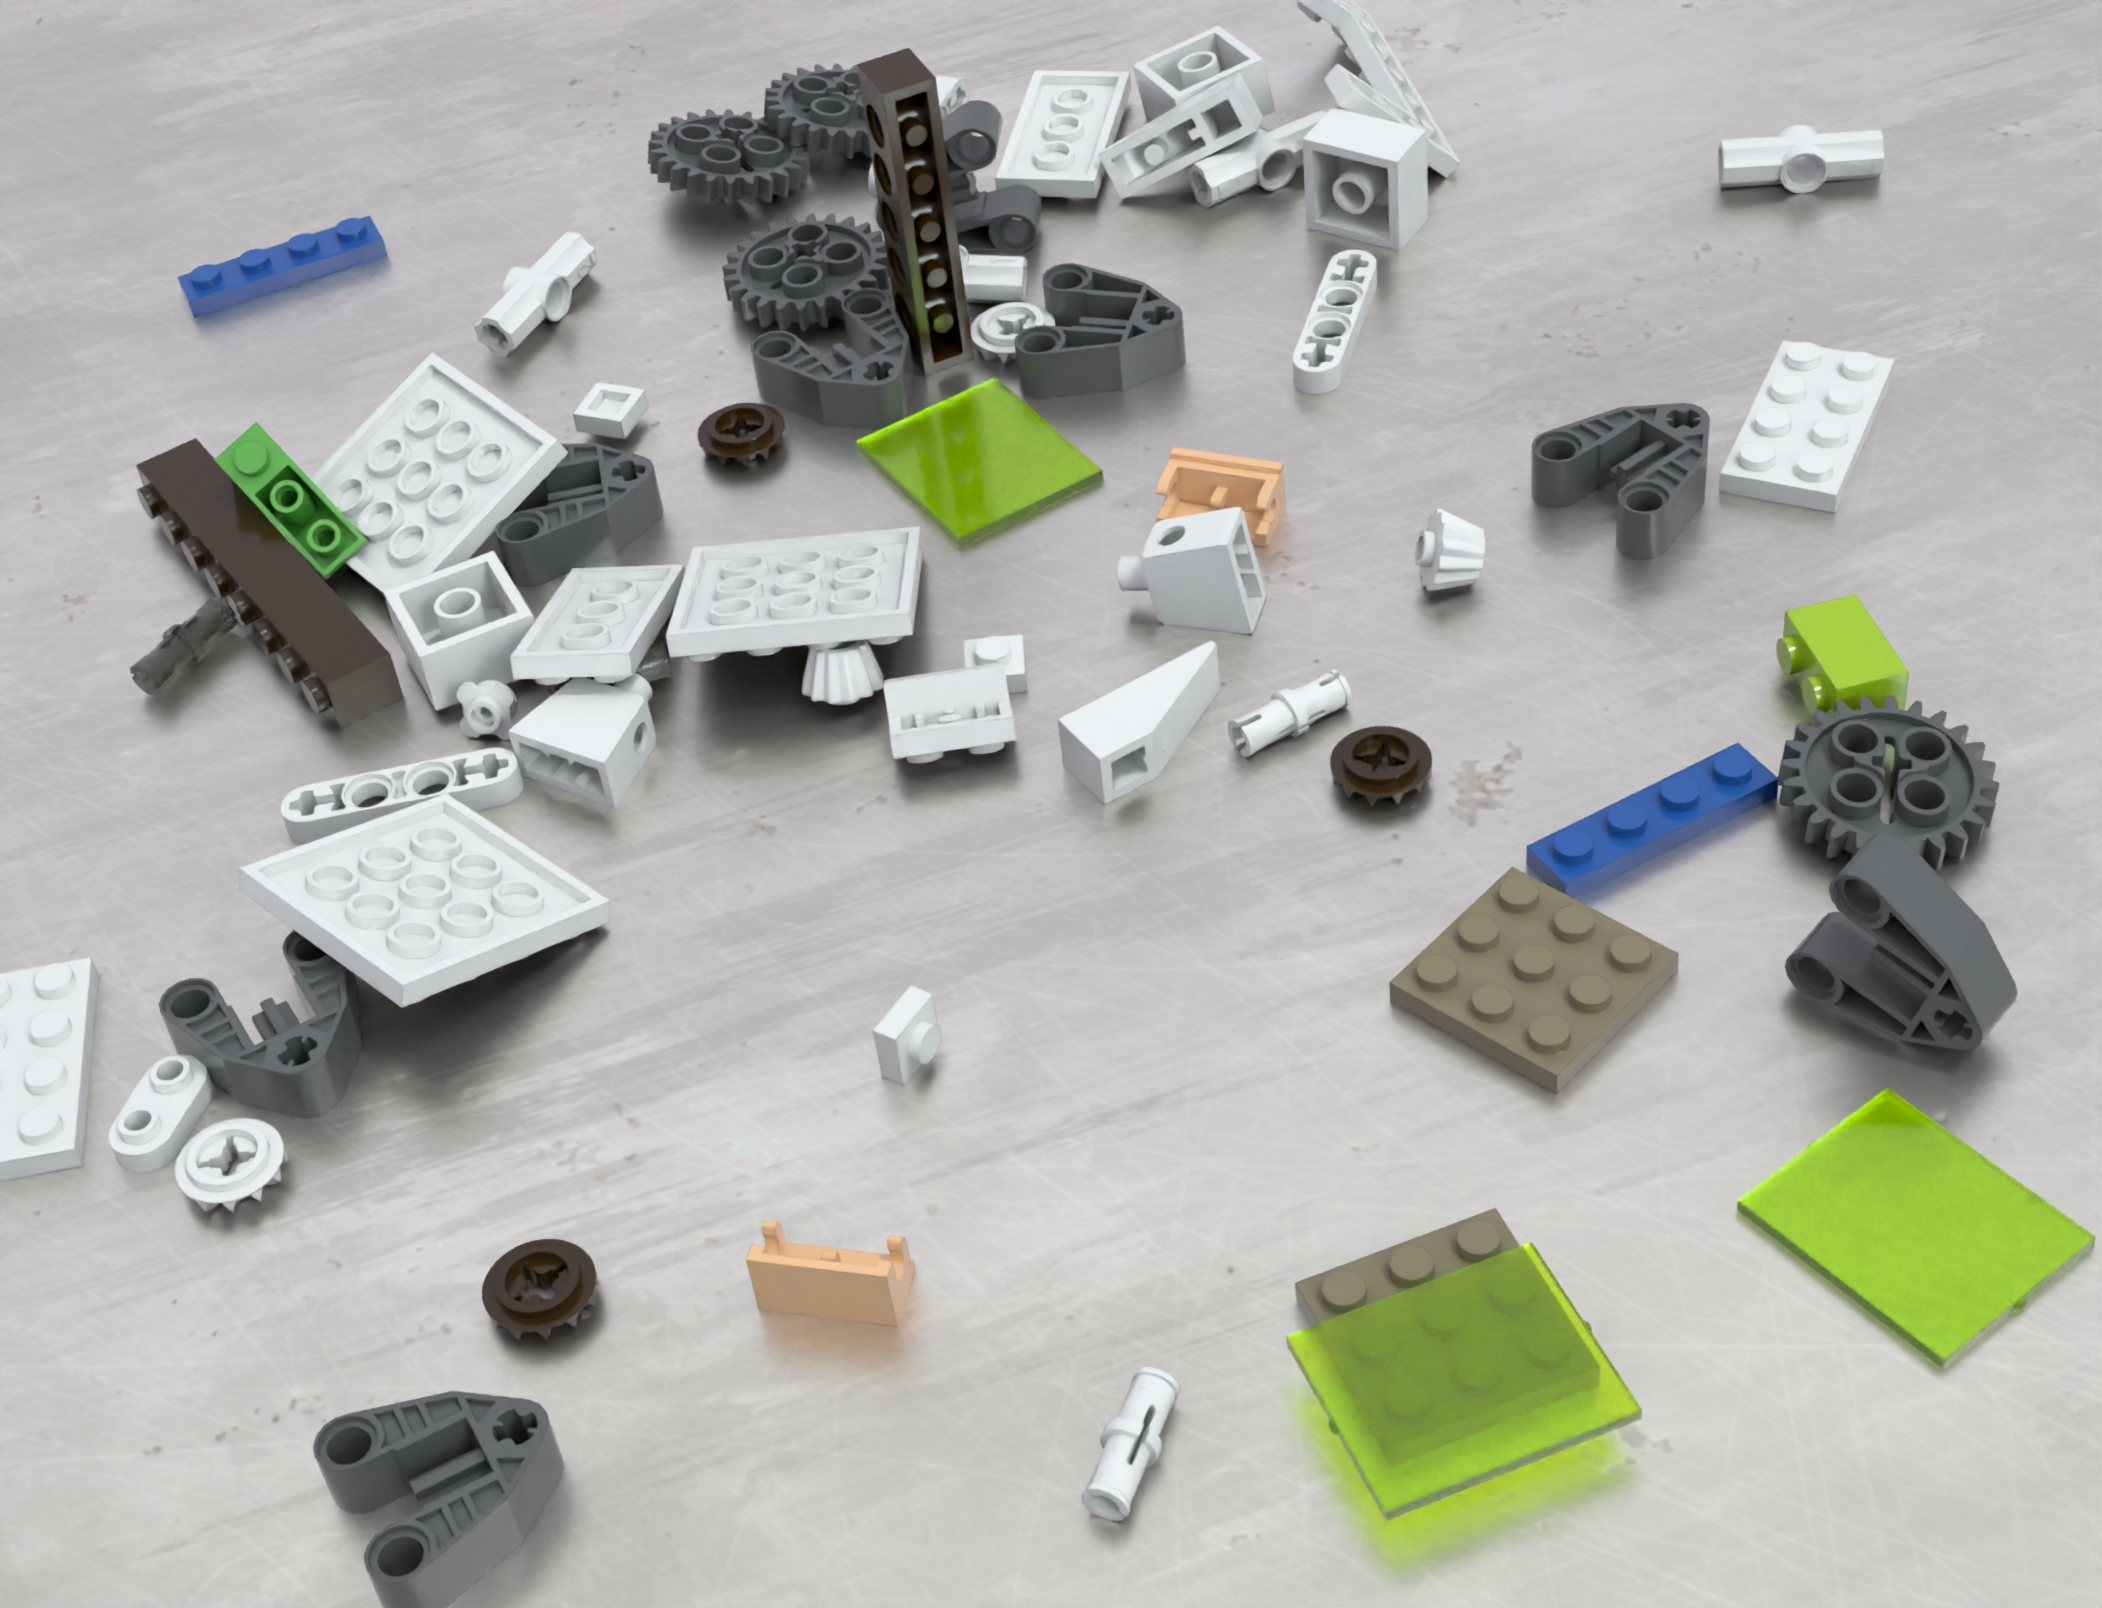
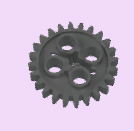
M817 64L815 65V71L812 72L799 67L797 68V76L783 73L782 81L772 80L771 88H766L764 121H768V130L777 131L778 139L791 138L790 146L792 147L806 144L808 145L809 153L816 152L819 149L826 150L828 157L834 156L837 151L844 152L848 158H853L855 152H862L864 155L871 157L857 65H854L850 70H843L839 64H834L832 70H826Z
M707 109L706 116L701 117L693 112H687V120L673 116L671 117V124L660 123L658 131H652L651 140H648L650 173L658 174L657 181L659 183L670 182L671 191L687 189L688 198L702 194L706 195V202L708 203L713 202L716 198L724 199L727 205H732L735 199H742L748 205H753V198L755 197L772 202V193L787 197L788 189L799 190L800 182L807 181L810 153L806 144L792 147L790 146L791 138L778 139L777 131L768 130V121H764V117L758 120L752 119V113L748 111L743 115H734L731 109H727L724 115H716L715 112Z
M814 213L809 214L806 221L798 223L791 216L788 217L787 226L783 227L773 222L768 223V233L752 231L750 232L752 242L738 241L736 243L738 252L728 253V264L722 267L727 300L732 301L733 310L735 312L743 311L746 321L759 317L761 327H766L776 320L779 322L780 330L783 331L792 322L799 323L801 331H804L812 321H818L823 328L828 327L829 318L836 316L844 321L842 300L846 295L864 288L887 290L890 287L888 280L890 278L882 232H871L870 223L868 222L855 227L854 217L851 216L838 223L836 222L835 214L828 215L823 221H816Z
M1864 695L1861 696L1858 710H1852L1843 701L1838 700L1835 701L1832 717L1817 709L1813 711L1810 726L1801 723L1796 725L1794 739L1786 740L1780 763L1777 784L1782 786L1779 802L1782 806L1791 807L1788 821L1790 825L1807 824L1805 842L1809 844L1824 838L1829 841L1826 857L1830 859L1839 855L1844 850L1852 853L1853 857L1873 835L1886 833L1906 841L1932 868L1939 870L1941 869L1945 853L1961 860L1964 858L1967 843L1978 846L1982 839L1984 827H1990L1999 790V782L1993 781L1996 764L1993 761L1982 760L1986 747L1984 742L1965 744L1969 730L1967 725H1960L1951 729H1947L1944 726L1947 712L1942 710L1927 718L1921 715L1922 702L1917 700L1907 711L1899 710L1894 696H1888L1884 708H1875L1872 701ZM1886 744L1894 747V765L1891 773L1889 794L1892 799L1889 813L1890 824H1884L1880 819L1881 800L1885 782V770L1882 765Z

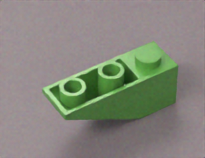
M257 422L214 459L326 580L369 542Z

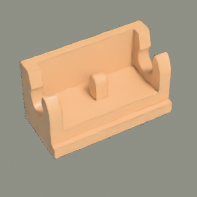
M1173 447L1170 452V459L1160 476L1156 489L1157 495L1165 496L1164 503L1160 506L1157 514L1156 523L1165 519L1232 507H1242L1252 544L1254 546L1268 547L1286 510L1284 463Z
M765 1220L762 1222V1235L765 1238V1246L751 1244L746 1258L758 1310L898 1327L916 1270L914 1260L910 1258L905 1237L888 1236L887 1246L890 1252L889 1255L789 1243L785 1241L783 1229L779 1222Z

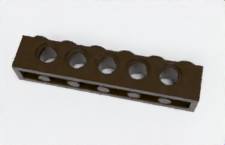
M906 48L857 64L894 306L909 336L912 359L923 374L927 376L973 360L974 353L936 77L910 48Z

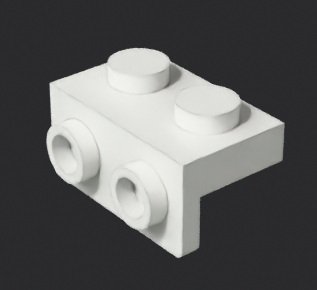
M1002 663L887 679L883 683L893 759L906 757L910 763H927L942 758L943 751L968 748V752L972 754H986L1001 750L1005 746L1004 742L1017 740L1006 671Z

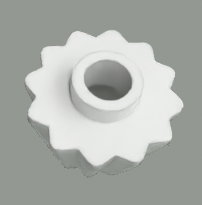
M1436 508L1434 515L1429 517L1427 529L1419 533L1415 548V562L1417 566H1421L1422 587H1426L1427 591H1437L1474 584L1476 579H1479L1480 571L1483 568L1486 542L1484 530L1449 512Z
M867 639L843 641L840 646L826 650H812L809 648L802 680V694L811 696L812 701H826L833 705H848L859 701L862 697L873 696V691L882 689L883 673Z

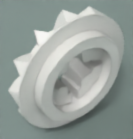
M1010 302L995 306L981 313L973 321L970 328L973 349L981 351L984 359L992 360L1000 357L1003 363L1007 364L1011 359H1016L1014 343L1015 337L1019 332L1033 326H1055V319L1045 308L1030 303Z
M252 1118L229 1119L203 1129L186 1143L176 1160L175 1179L185 1200H196L205 1212L213 1209L218 1204H223L234 1212L239 1200L251 1197L261 1201L262 1188L265 1185L280 1183V1166L286 1163L288 1158L280 1134L268 1123ZM236 1152L242 1163L237 1165L236 1173L230 1176L223 1175V1172L229 1168V1162L233 1161V1153Z

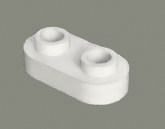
M178 1054L167 1056L153 1064L145 1072L110 1126L108 1142L117 1162L125 1170L135 1173L151 1172L171 1162L180 1152L210 1104L214 1095V1085L206 1066L192 1055Z

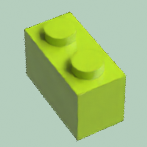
M1856 594L1785 611L1783 638H1779L1776 644L1778 661L1783 672L1786 675L1792 674L1802 689L1805 706L1812 715L1813 711L1818 709L1832 717L1835 701L1838 700L1843 701L1852 710H1858L1861 696L1864 695L1872 701L1875 708H1884L1888 696H1894L1898 709L1905 710L1909 671Z

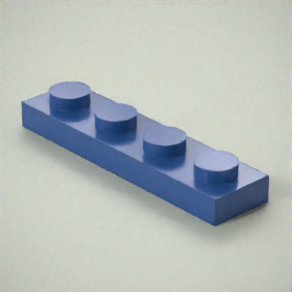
M369 215L360 219H345L335 227L313 234H299L292 237L288 242L266 249H252L244 252L238 258L216 265H202L192 270L191 273L177 278L194 318L388 255L383 238Z
M1736 743L1526 846V865L1545 884L1574 899L1777 798L1778 777L1744 747Z

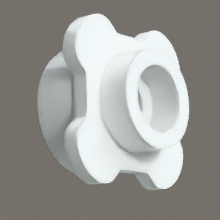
M494 680L483 681L478 685L473 682L463 683L456 693L458 701L463 706L464 717L460 721L461 730L471 738H478L481 734L497 735L500 739L509 740L508 731L517 723L513 719L517 711V699L513 690L507 685ZM483 707L489 709L492 715L485 714Z

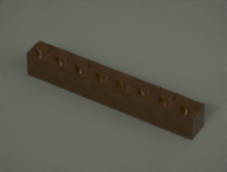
M196 438L136 465L143 487L138 488L136 491L147 515L151 519L159 517L160 524L173 545L181 542L184 554L196 572L204 569L207 581L215 595L219 599L227 596L229 605L238 622L243 627L251 624L255 638L265 654L276 653L278 663L291 684L298 681L301 682L305 697L317 714L325 711L336 725L343 729L404 699L390 653L258 506L216 463L213 456Z

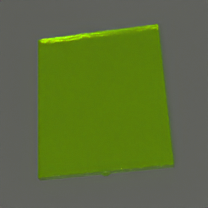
M996 377L856 441L857 450L959 547L1103 480L1102 469Z
M1888 1087L1820 1139L1810 1142L1803 1152L1745 1194L1737 1203V1210L1942 1369L2016 1309L2024 1308L2028 1299L2094 1247L2096 1239L2093 1234Z
M1532 1242L1286 1336L1287 1347L1329 1419L1330 1431L1340 1438L1386 1521L1642 1419V1408L1593 1336L1591 1325L1582 1319Z

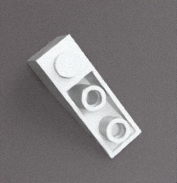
M1210 640L1057 719L1063 765L1104 805L1157 778L1220 692L1217 645Z

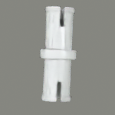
M1331 669L1301 687L1299 686L1293 690L1283 688L1275 692L1271 696L1272 701L1250 713L1248 712L1229 721L1227 726L1228 734L1234 747L1237 750L1241 749V754L1244 757H1249L1265 748V746L1290 734L1296 738L1309 730V724L1351 704L1352 692L1343 675L1339 677L1337 669Z
M1153 1367L1139 1368L1138 1372H1135L1133 1375L1132 1385L1118 1417L1108 1420L1100 1437L1103 1451L1087 1488L1085 1487L1081 1494L1082 1503L1093 1514L1104 1519L1117 1521L1122 1520L1124 1516L1127 1517L1131 1509V1501L1145 1468L1153 1466L1158 1460L1163 1448L1159 1435L1172 1404L1180 1393L1178 1382L1170 1374Z

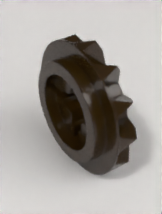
M738 403L721 408L709 415L698 429V441L706 459H719L723 466H728L735 461L742 462L746 466L749 460L755 458L763 461L767 460L769 451L781 449L782 437L787 433L783 416L776 409L759 403ZM745 430L747 436L738 438V436H741L740 431Z
M1391 726L1363 728L1344 737L1333 749L1330 757L1333 784L1342 786L1348 799H1355L1365 795L1371 806L1380 798H1389L1399 805L1404 793L1421 794L1424 780L1432 777V754L1428 745L1419 736L1408 730ZM1384 757H1388V765L1390 766L1385 769L1384 773L1372 772L1377 769L1378 764H1382Z
M559 1239L534 1240L511 1249L494 1263L483 1283L482 1300L495 1328H508L517 1340H520L529 1332H538L548 1340L552 1328L561 1324L576 1328L578 1313L583 1309L594 1307V1289L599 1284V1280L592 1259L581 1247ZM530 1280L535 1286L540 1285L546 1290L553 1287L554 1297L545 1300L539 1295L531 1297L527 1281Z

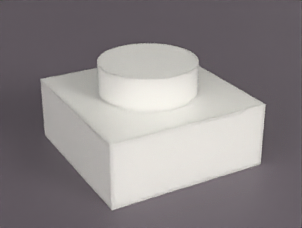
M597 382L573 413L576 430L608 438L626 439L649 407L645 389Z
M1023 634L963 640L964 668L1002 663L1005 666L1009 694L1027 692L1026 652Z
M910 985L874 1028L873 1035L882 1077L905 1085L921 1064L928 1063L936 1054L941 1041V1029L938 1025L933 994Z

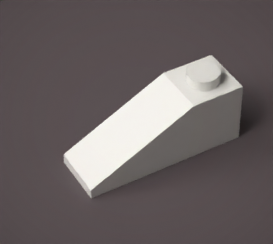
M1238 72L1195 94L1098 153V157L1120 198L1123 200L1256 132L1263 116L1243 77Z

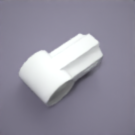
M959 245L967 306L970 302L1025 303L1027 287V260H1025V257L968 255L965 247Z

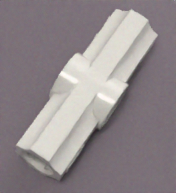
M1320 110L1270 132H1266L1258 127L1256 132L1234 142L1232 148L1194 163L1193 167L1187 170L1188 183L1195 194L1196 201L1203 207L1208 208L1259 185L1270 191L1278 190L1287 185L1295 171L1304 167L1302 139L1327 113Z
M1798 124L1787 127L1774 137L1721 140L1720 144H1718L1717 158L1720 187L1783 184L1787 190L1803 194L1817 189L1824 181L1880 178V174H1883L1885 159L1883 135L1881 130L1818 134L1815 129L1807 125ZM1806 157L1802 160L1795 161L1798 158Z
M566 231L531 268L522 266L512 268L505 278L502 298L474 326L478 341L489 348L492 354L508 357L543 319L550 321L561 320L568 312L571 304L572 289L598 263L595 247L589 245L581 234Z

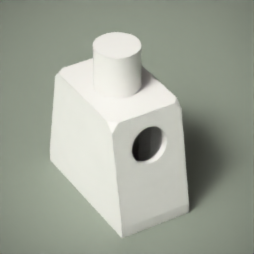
M1232 507L1160 520L1153 525L1141 555L1121 556L1118 562L1117 578L1121 590L1149 591L1157 619L1165 625L1237 634H1253L1267 597L1242 507Z
M637 673L622 681H618L614 686L586 677L571 679L508 731L522 777L616 808L656 744L657 737L648 701L653 696V690L647 680Z

